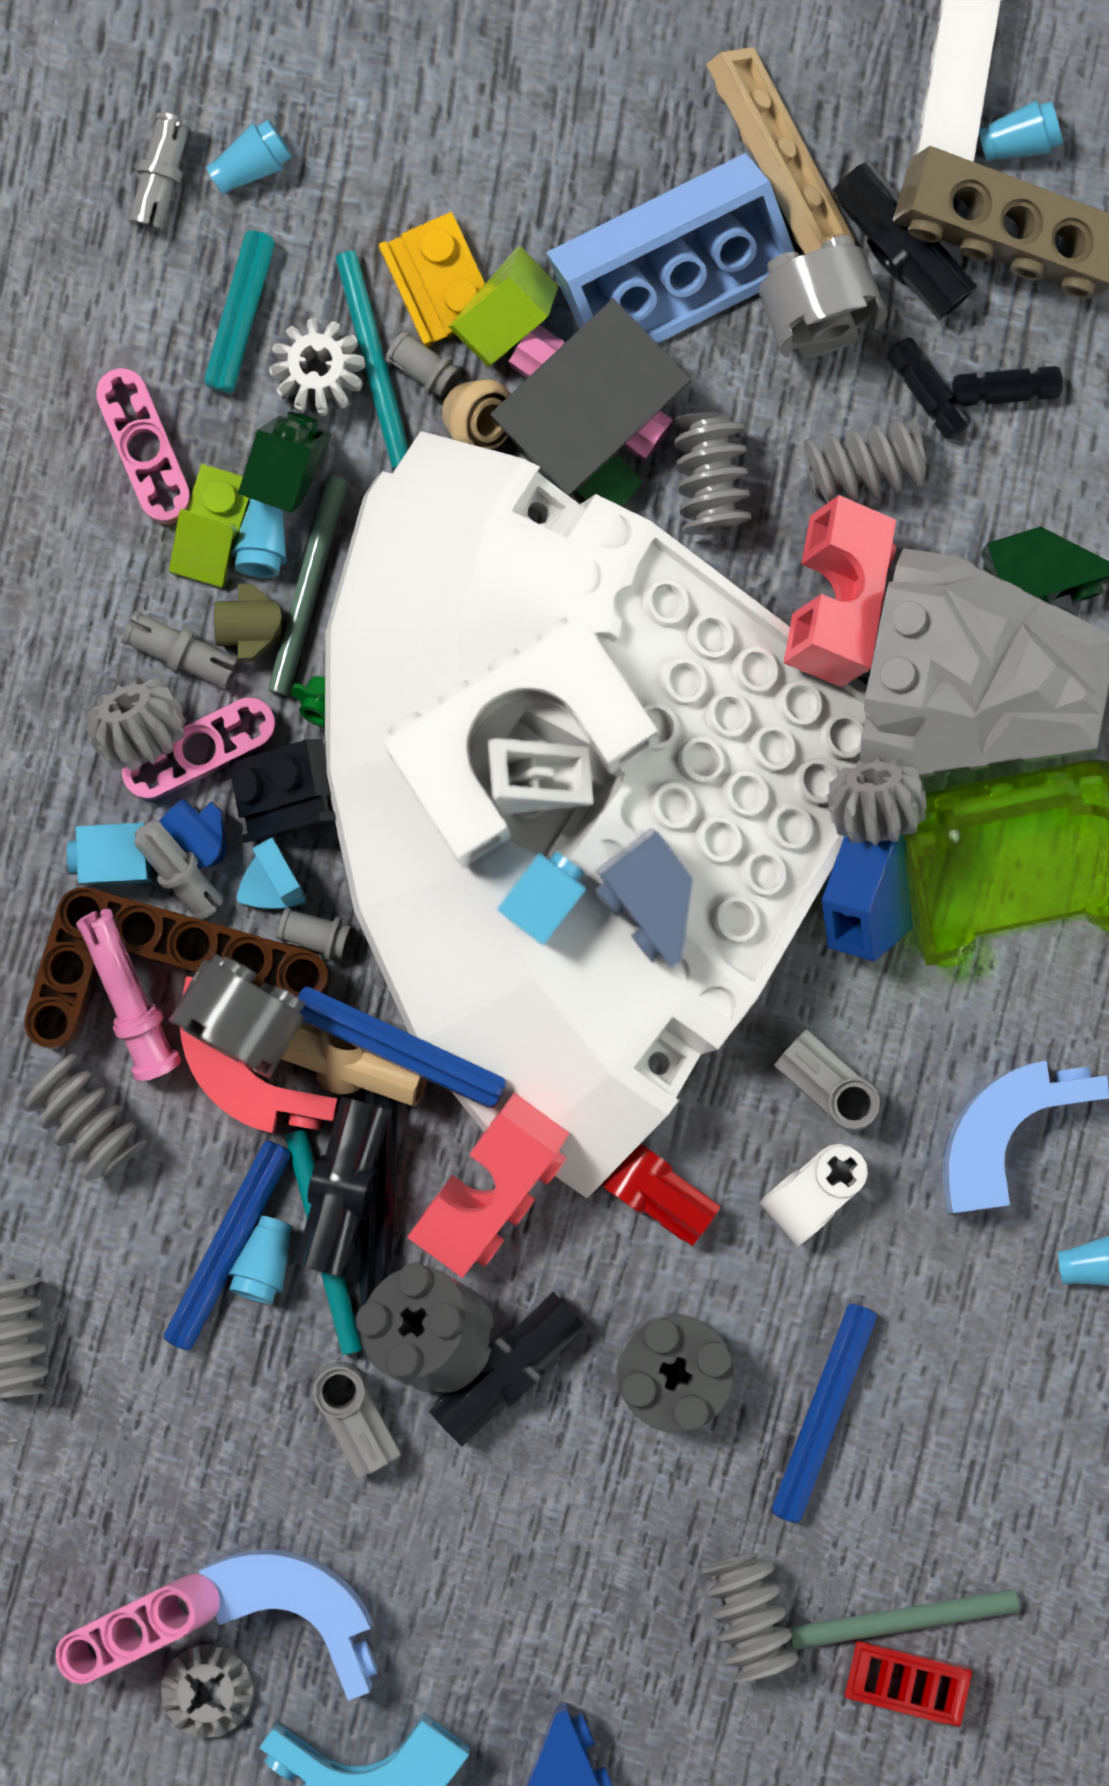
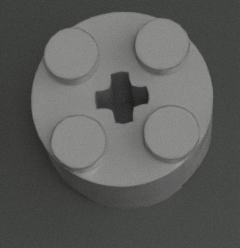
M850 235L834 237L822 244L819 250L799 256L798 252H787L778 255L767 263L770 274L761 282L758 288L780 352L785 357H790L791 349H798L801 358H811L837 351L860 340L857 329L871 322L873 330H875L887 317L886 308L865 252L861 247L855 246Z

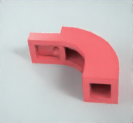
M186 976L183 994L188 988L193 977ZM180 1027L184 1054L192 1074L206 1095L231 1117L258 1130L274 1134L277 1133L281 1112L290 1113L288 1125L321 1131L323 1120L335 1122L338 1105L340 1104L339 1099L270 1085L256 1075L247 1063L242 1060L237 1062L186 1033L182 1030L183 1027Z

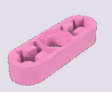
M125 368L111 370L100 379L96 389V397L137 498L145 514L153 522L160 525L176 524L180 509L187 510L191 492L143 379L136 372ZM124 383L128 390L136 388L138 390L137 393L131 396V403L138 418L149 412L150 419L132 421L121 431H118L117 425L126 424L128 421L118 402L109 404L108 400L116 396L114 387ZM142 432L152 433L160 441L158 454L152 460L146 462L133 459L129 455L128 450L131 439ZM167 463H170L172 469L160 471L170 491L180 490L181 494L173 499L175 508L165 512L160 504L151 506L150 501L158 497V492L150 475L142 482L139 481L138 476L153 474L161 470Z
M243 698L183 727L185 736L172 745L176 761L186 771L184 775L176 778L175 770L170 767L157 775L159 785L150 789L145 782L135 783L134 777L141 773L140 767L135 771L125 767L122 769L124 784L131 793L142 800L154 801L161 799L228 766L231 762L243 759L268 746L276 734L277 723L275 716L269 706L259 699ZM249 710L254 717L265 716L266 721L259 725L260 736L251 739L246 732L240 733L230 738L237 748L226 753L225 742L219 732L213 727L215 724L224 721V727L228 732L242 724L240 714L244 711ZM195 734L210 736L216 745L214 757L203 765L191 764L184 756V745ZM161 754L156 758L155 764H151L159 766L169 761V758L165 754Z

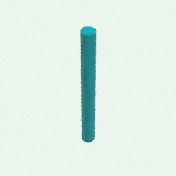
M346 251L336 255L335 260L360 353L365 360V371L391 468L395 470L408 451L409 445L387 363L385 362L357 252Z
M307 1129L285 1134L288 1150L290 1151V1158L306 1219H308L311 1208L307 1198L308 1187L316 1163ZM320 1272L342 1356L364 1350L360 1332L356 1327V1317L346 1278Z

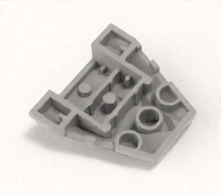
M903 548L896 564L893 582H889L886 590L864 701L866 718L861 738L860 761L865 763L874 762L878 757L881 758L882 762L899 759L903 761L904 766L917 768L919 778L935 776L934 772L969 767L971 771L989 768L988 764L1023 759L1025 763L1097 752L1109 692V633L982 570L960 557Z

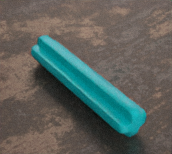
M248 230L243 238L204 377L206 387L214 391L232 393L235 389L275 246L273 237L264 232Z

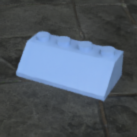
M744 153L547 251L546 254L563 296L580 328L614 298L658 344L759 293V285L770 274L767 263L778 255L794 252L770 181L750 157Z

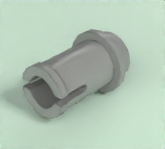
M405 331L401 332L394 340L385 358V362L394 365L425 386L424 392L428 395L436 393L443 397L454 384L460 371L459 368L453 365L454 358L449 355L443 358L410 337V334Z
M286 907L279 923L276 939L280 943L324 954V960L330 962L333 957L344 958L352 927L342 924V918L335 917L334 921L293 911L291 908Z

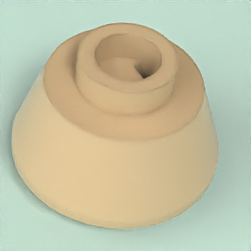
M491 379L466 382L453 388L447 395L442 407V421L452 439L494 450L501 445L508 436L490 418V413L510 395V392L503 384Z

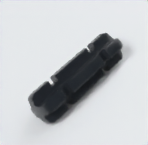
M911 337L902 339L890 348L887 353V359L897 373L903 372L905 374L903 381L928 416L934 414L936 417L934 424L943 437L946 439L956 437L968 428L971 423L969 415L960 403L956 405L953 403L954 394L930 361L924 362L921 357L924 353L915 340Z
M1057 366L1037 367L1036 372L1030 373L1029 368L984 372L983 377H977L976 373L958 374L952 381L955 405L960 403L962 407L975 406L979 400H985V404L1030 401V398L1037 395L1038 400L1055 399L1061 396L1063 391V377L1060 367Z

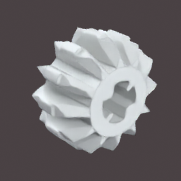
M311 318L307 321L309 334L301 336L298 329L294 326H290L286 330L292 347L282 343L274 344L272 348L273 354L283 362L270 366L269 371L272 379L284 380L277 388V393L282 400L297 394L294 407L300 413H304L311 400H314L318 414L325 416L328 414L326 400L333 398L341 408L349 405L348 398L342 388L351 391L361 390L362 380L353 372L364 369L365 360L361 355L351 354L358 346L354 335L345 336L338 340L341 330L339 323L332 321L327 326L324 334H320L317 320ZM313 358L320 364L326 362L328 372L321 377L315 371L309 372L307 362Z

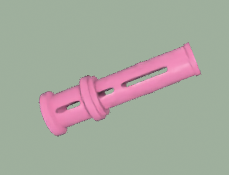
M102 909L100 911V918L97 911L92 912L81 918L76 925L78 930L81 931L117 1016L113 1021V1031L117 1038L124 1039L134 1063L131 1073L136 1081H146L160 1077L175 1069L181 1063L180 1054L176 1049H171L160 1024L164 1017L161 1009L156 1007L154 1003H149L114 922L112 911L110 909Z

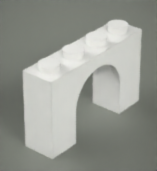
M582 615L570 622L566 617L552 622L538 633L537 638L539 642L521 653L517 649H512L500 655L489 664L487 668L490 672L489 674L471 685L467 680L453 685L438 698L440 705L423 716H420L418 712H413L401 718L390 727L389 733L391 736L382 741L387 753L462 869L512 838L508 826L476 779L472 769V749L477 733L484 722L499 709L515 702L530 700L546 702L564 710L581 728L610 774L660 743L657 728Z

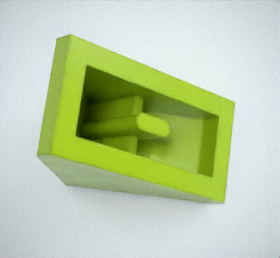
M521 246L517 247L448 327L486 366H490L549 316L559 285Z

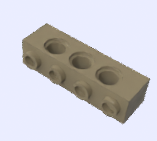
M928 146L910 158L892 222L908 227V233L911 236L926 242H940L943 240L959 246V252L973 260L991 261L994 259L1010 265V271L1021 278L1029 280L1045 278L1061 284L1060 290L1072 297L1090 299L1109 289V213L933 146ZM953 197H957L965 203L968 209L967 220L961 218L955 212ZM1005 216L1010 217L1016 223L1019 232L1018 239L1013 238L1006 231L1004 226ZM1055 235L1060 236L1066 242L1069 251L1068 258L1062 256L1056 249Z

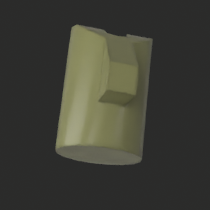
M238 584V601H215L214 634L216 646H238L239 663H253L272 645L279 643L282 639L285 627L280 606L275 601L269 599L253 584Z

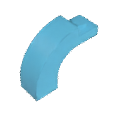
M425 1713L422 1714L408 1736L393 1753L380 1761L367 1765H348L336 1762L319 1752L278 1721L259 1747L268 1754L264 1762L273 1771L289 1781H292L297 1775L305 1781L302 1786H446L470 1752L468 1744Z

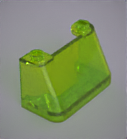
M1092 759L1076 761L925 793L927 803L925 820L917 824L916 833L903 835L911 910L921 956L926 966L935 964L940 967H952L964 963L968 955L977 948V936L1082 914L1085 915L1090 923L1100 926V929L1109 932L1108 761Z

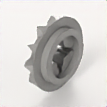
M212 1644L191 1647L180 1653L170 1663L161 1682L162 1708L166 1711L175 1728L181 1729L195 1738L221 1737L237 1727L251 1707L253 1682L250 1672L241 1658L227 1648ZM220 1672L223 1673L225 1676L219 1682L220 1686L216 1694L221 1699L220 1703L226 1709L223 1710L218 1704L215 1706L207 1701L201 1707L198 1705L194 1710H191L189 1707L194 1702L193 1698L197 1690L192 1685L193 1681L187 1675L189 1674L195 1680L198 1678L201 1682L206 1683L211 1678L215 1679Z

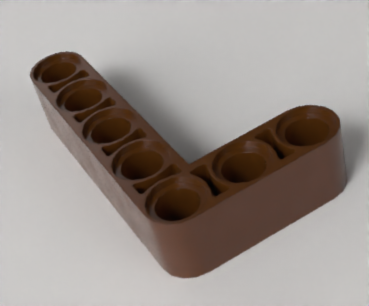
M78 887L68 891L58 904L25 1013L24 1027L27 1035L34 1043L52 1050H62L70 1047L78 1040L82 1032L99 976L81 931L77 929L72 919L74 908L84 900H95L99 905L100 911L102 909H110L112 911L114 922L129 955L196 974L203 960L210 962L214 954L224 959L228 957L235 961L236 955L243 948L248 946L258 947L264 955V966L257 973L251 984L258 988L263 983L273 988L277 986L295 997L300 992H296L290 987L289 973L296 964L311 962L316 965L319 971V981L313 989L325 995L330 987L331 974L325 962L311 951L93 888ZM140 915L150 916L155 925L152 939L143 945H132L126 935L129 922L134 917ZM193 931L205 932L210 942L207 954L200 960L187 961L182 956L180 950L184 936ZM68 954H78L84 964L81 978L69 985L62 984L56 974L59 960ZM60 1008L66 1014L68 1020L67 1028L60 1037L47 1039L41 1032L40 1020L48 1010Z

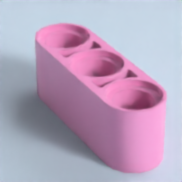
M195 1573L185 1575L82 1626L60 1640L56 1648L58 1669L71 1682L78 1684L88 1683L184 1637L215 1618L220 1606V1597L216 1586L204 1575ZM179 1597L186 1602L189 1616L180 1608ZM133 1620L141 1627L143 1637L139 1636L135 1631ZM88 1643L95 1649L97 1659L89 1652Z

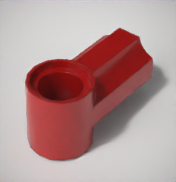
M640 1143L606 1178L601 1186L638 1213L642 1214L644 1211L680 1240L694 1246L721 1206L672 1172L674 1170L673 1166Z

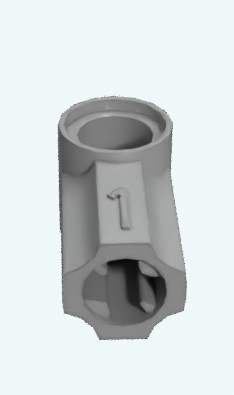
M806 1029L774 1064L777 1070L830 1116L835 1124L842 1129L854 1132L863 1130L870 1126L877 1117L880 1100L878 1092L872 1084L856 1074L809 1030ZM846 1090H860L869 1098L870 1111L864 1118L856 1121L848 1120L838 1111L837 1100Z
M336 1361L325 1365L319 1370L314 1380L313 1397L315 1403L324 1414L356 1477L360 1478L370 1474L399 1457L401 1452L365 1386L362 1374L358 1369L347 1362ZM337 1374L345 1375L355 1384L356 1392L347 1403L334 1404L324 1396L322 1386L331 1376Z

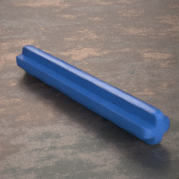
M304 987L297 996V998L306 1003L300 1012L305 1017L303 1022L487 1108H494L504 1093L506 1080L491 1071L310 987Z
M269 1140L262 1144L164 1332V1339L171 1345L185 1351L193 1347L229 1278L230 1270L250 1238L291 1159L290 1151L287 1148Z
M851 1303L846 1308L772 1505V1513L778 1518L791 1523H799L802 1520L877 1319V1314L871 1309Z

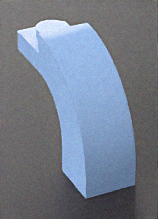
M1042 1061L1011 1070L985 1085L964 1107L948 1138L943 1160V1187L947 1213L1010 1205L1004 1160L1008 1141L1015 1128L1026 1117L1046 1107L1108 1099L1107 1075L1091 1077L1090 1067L1056 1071L1057 1082L1050 1083L1047 1061Z
M257 1549L239 1552L206 1564L199 1570V1574L210 1579L218 1590L220 1606L216 1618L219 1626L264 1609H282L296 1613L315 1626L323 1637L347 1700L349 1701L370 1692L372 1687L370 1676L378 1673L377 1667L367 1642L363 1641L357 1644L354 1635L369 1630L373 1621L359 1595L335 1571L313 1558L295 1552L276 1549Z

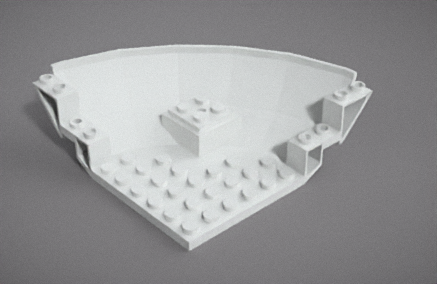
M420 431L394 472L388 473L383 471L377 475L363 497L325 632V755L327 777L354 912L408 1033L491 1071L506 1080L504 1093L494 1108H487L451 1091L483 1132L514 1092L567 1130L570 1134L559 1150L567 1159L555 1177L583 1197L588 1198L668 1116L679 1100L676 1097L700 1055L718 1050L757 1000L830 874L844 836L837 834L835 824L832 823L827 798L829 783L837 778L838 770L855 768L856 762L860 760L861 738L866 718L864 701L867 685L856 678L845 686L839 687L784 664L790 626L652 521L597 494L579 504L539 474L537 471L540 466L523 458ZM529 507H533L540 512L541 524L529 518ZM582 615L657 728L660 743L610 774L581 728L564 710L546 702L530 700L515 702L499 709L484 722L477 733L472 749V769L476 779L508 826L512 838L462 869L392 761L382 741L391 736L389 733L390 727L401 718L413 712H418L420 716H423L440 705L438 698L453 685L465 680L471 685L489 674L490 672L487 669L489 664L500 655L512 649H517L521 653L539 642L537 638L538 633L552 622L566 617L570 622ZM497 738L589 747L593 804L584 807L503 814L493 800L489 741ZM650 828L660 834L693 878L682 960L673 968L668 966L661 957L654 963H651L631 937L633 933L639 930L626 911L616 917L595 890L604 883L595 870ZM557 850L584 871L578 881L587 889L543 946L496 909L540 852L550 859ZM651 1055L657 1056L661 1062V1071L658 1075L649 1068L648 1062Z

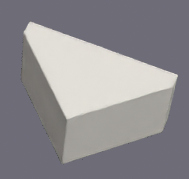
M497 738L489 741L493 800L503 814L584 807L593 804L589 747Z

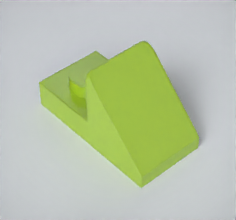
M201 463L187 510L180 509L169 573L220 589L224 588L233 560L231 551L250 502V498L238 494L243 476Z

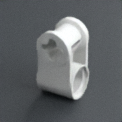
M844 1144L829 1145L816 1154L802 1168L795 1170L781 1181L759 1204L792 1242L799 1246L823 1227L842 1205L860 1191L866 1182L868 1174L867 1164L862 1155L852 1147ZM834 1156L842 1162L851 1157L854 1162L849 1168L853 1178L847 1184H844L839 1179L829 1183L826 1179L832 1171L827 1163Z

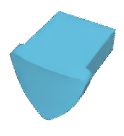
M270 838L252 848L256 857L247 868L237 893L238 902L243 906L262 910H284L286 907L293 908L305 904L307 896L274 839Z

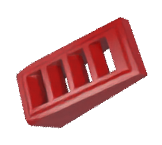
M856 1640L844 1698L960 1727L972 1670L968 1665ZM871 1657L882 1660L875 1691L865 1689ZM894 1663L904 1665L898 1696L888 1694ZM918 1669L927 1671L921 1702L911 1700ZM941 1675L951 1678L945 1707L935 1705Z

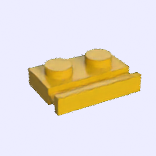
M451 211L402 233L400 237L378 244L379 251L422 344L427 348L446 337L449 339L456 335L448 326L485 285Z

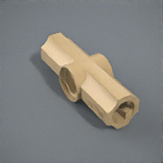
M303 1021L281 1058L284 1061L315 1071L317 1082L322 1088L330 1092L350 1094L363 1088L413 1107H417L428 1083V1080Z

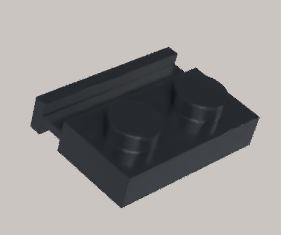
M305 739L229 763L238 818H245L247 833L242 834L243 843L261 842L336 820L335 812H329L326 797L331 795L327 777L323 739Z

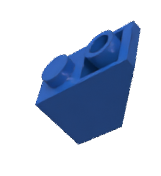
M899 835L898 842L894 843L890 840L880 841L876 846L867 840L858 844L851 843L849 836H844L822 897L828 948L875 962L913 929L903 835Z
M567 1703L555 1707L526 1786H614L605 1766L597 1770L594 1769L586 1749L594 1746L595 1742L582 1712L572 1716Z

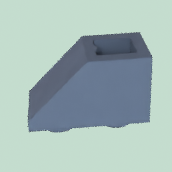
M650 828L595 870L604 882L595 890L616 917L626 911L639 930L633 933L631 937L650 962L654 963L661 957L668 966L673 968L682 960L693 878L660 834Z

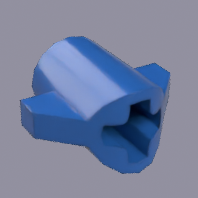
M182 799L160 819L159 822L185 853L192 852L197 857V867L199 869L216 866L223 861L227 854L223 810L213 801L209 802L199 813L185 799Z

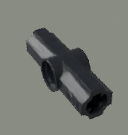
M869 160L855 167L832 189V197L868 237L866 239L867 245L877 261L892 276L896 278L901 276L938 320L953 312L976 290L977 285L972 281V278L966 274L940 242L919 240L908 233V227L892 222L899 194Z
M341 1097L326 1154L320 1156L311 1175L307 1195L311 1208L295 1264L340 1277L346 1276L361 1219H365L368 1216L377 1193L379 1171L375 1168L392 1110Z
M552 1292L510 1333L506 1330L489 1346L491 1352L488 1362L472 1382L460 1390L442 1395L434 1403L435 1405L429 1410V1413L455 1441L464 1446L505 1405L508 1407L512 1406L546 1373L544 1368L581 1335L580 1333L586 1328V1325Z

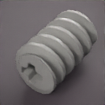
M718 412L689 413L673 419V426L680 431H684V433L675 438V449L687 454L677 460L676 468L681 474L689 476L678 483V493L692 498L680 505V515L694 520L684 525L681 533L686 535L722 533L736 528V525L750 520L751 512L735 509L734 503L750 496L749 490L733 487L734 480L748 475V468L731 464L732 458L746 453V446L729 441L730 436L744 431V424L730 421L727 415Z
M915 416L911 421L910 434L902 421L893 420L890 423L888 438L880 426L877 424L870 425L866 443L857 430H848L844 448L833 434L825 436L822 452H820L812 439L804 440L805 462L813 494L821 493L827 503L837 496L838 489L842 488L850 500L857 502L859 486L861 484H866L873 498H877L880 495L881 481L884 479L889 481L895 493H900L903 475L907 474L910 475L918 489L923 488L926 458L920 428Z
M72 1053L49 1069L32 1086V1091L24 1104L28 1111H36L46 1107L39 1120L41 1127L49 1129L61 1124L53 1138L57 1146H65L75 1142L68 1155V1159L72 1164H78L90 1159L82 1176L86 1181H93L111 1174L124 1165L144 1147L147 1140L145 1139L132 1145L128 1144L127 1139L135 1125L129 1122L115 1128L112 1123L121 1108L118 1104L103 1110L98 1107L106 1090L104 1087L90 1092H86L83 1089L92 1073L88 1069L72 1075L69 1070L78 1057L76 1053Z
M39 1277L0 1281V1398L51 1392L47 1388L33 1384L34 1381L49 1373L47 1366L31 1362L32 1358L47 1350L46 1344L29 1340V1335L44 1328V1321L27 1317L26 1314L42 1305V1298L24 1294L25 1289L40 1282Z
M758 1554L736 1556L700 1568L703 1575L719 1576L720 1582L708 1589L706 1594L707 1597L725 1599L726 1604L712 1613L713 1620L730 1621L732 1626L717 1637L719 1643L736 1644L737 1646L736 1651L723 1659L725 1665L738 1666L743 1669V1673L730 1681L733 1683L760 1679L780 1673L794 1665L798 1660L795 1651L778 1649L792 1638L789 1628L772 1626L786 1615V1611L782 1605L767 1603L780 1593L778 1583L761 1581V1579L774 1570V1565L771 1560L755 1558Z

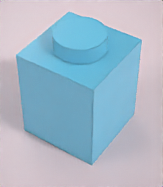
M143 822L75 826L76 841L67 842L69 875H78V883L87 888L153 884L152 865L134 845V833L139 827L146 824Z
M557 850L550 859L540 852L496 910L544 946L587 889L578 881L584 871Z

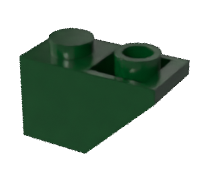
M287 412L286 418L279 415L257 430L238 494L292 513L302 505L326 451L331 433L319 430L320 422L297 412Z
M1041 526L989 542L981 551L986 572L1021 588L1047 603L1070 595L1072 603L1091 599L1103 594L1105 591L1102 584L1109 582L1108 560Z

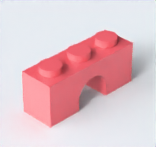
M840 495L810 516L801 565L825 576L833 587L836 600L820 594L792 613L784 664L839 687L845 686L863 673L871 670L879 619L882 615L886 595L884 590L887 572L896 554V545L893 543L895 519Z
M514 1092L469 1154V1156L482 1164L491 1173L495 1189L487 1191L476 1190L463 1183L454 1175H451L424 1211L407 1238L461 1278L465 1276L475 1261L485 1267L504 1241L497 1232L506 1221L514 1226L521 1221L535 1201V1198L528 1193L538 1179L545 1185H548L566 1161L567 1157L559 1152L570 1133Z

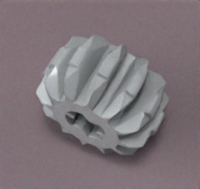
M137 678L128 686L121 687L117 685L116 691L110 695H102L99 698L101 705L93 707L87 713L90 720L86 726L90 735L89 740L96 753H100L114 770L128 767L130 770L135 771L143 763L150 761L155 764L157 757L161 754L171 753L173 751L172 744L180 741L185 736L183 725L186 720L182 714L183 708L177 697L172 695L168 687H164L158 679H150L144 682L141 678Z
M880 757L874 762L869 763L859 760L856 762L855 768L838 770L837 778L829 783L827 798L832 823L835 824L837 834L845 837L849 836L851 843L858 844L865 840L871 841L874 846L884 840H890L895 843L898 842L899 835L916 833L917 824L925 820L927 803L922 780L919 778L917 768L904 766L902 760L895 759L890 762H882Z

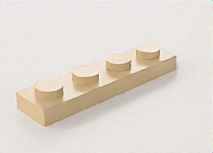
M750 47L720 52L706 63V66L715 81L717 93L726 102L741 131V138L745 146L752 152L762 173L770 181L776 200L791 227L792 236L797 245L802 248L804 254L819 250L822 244L834 237L841 235L852 236L755 48Z

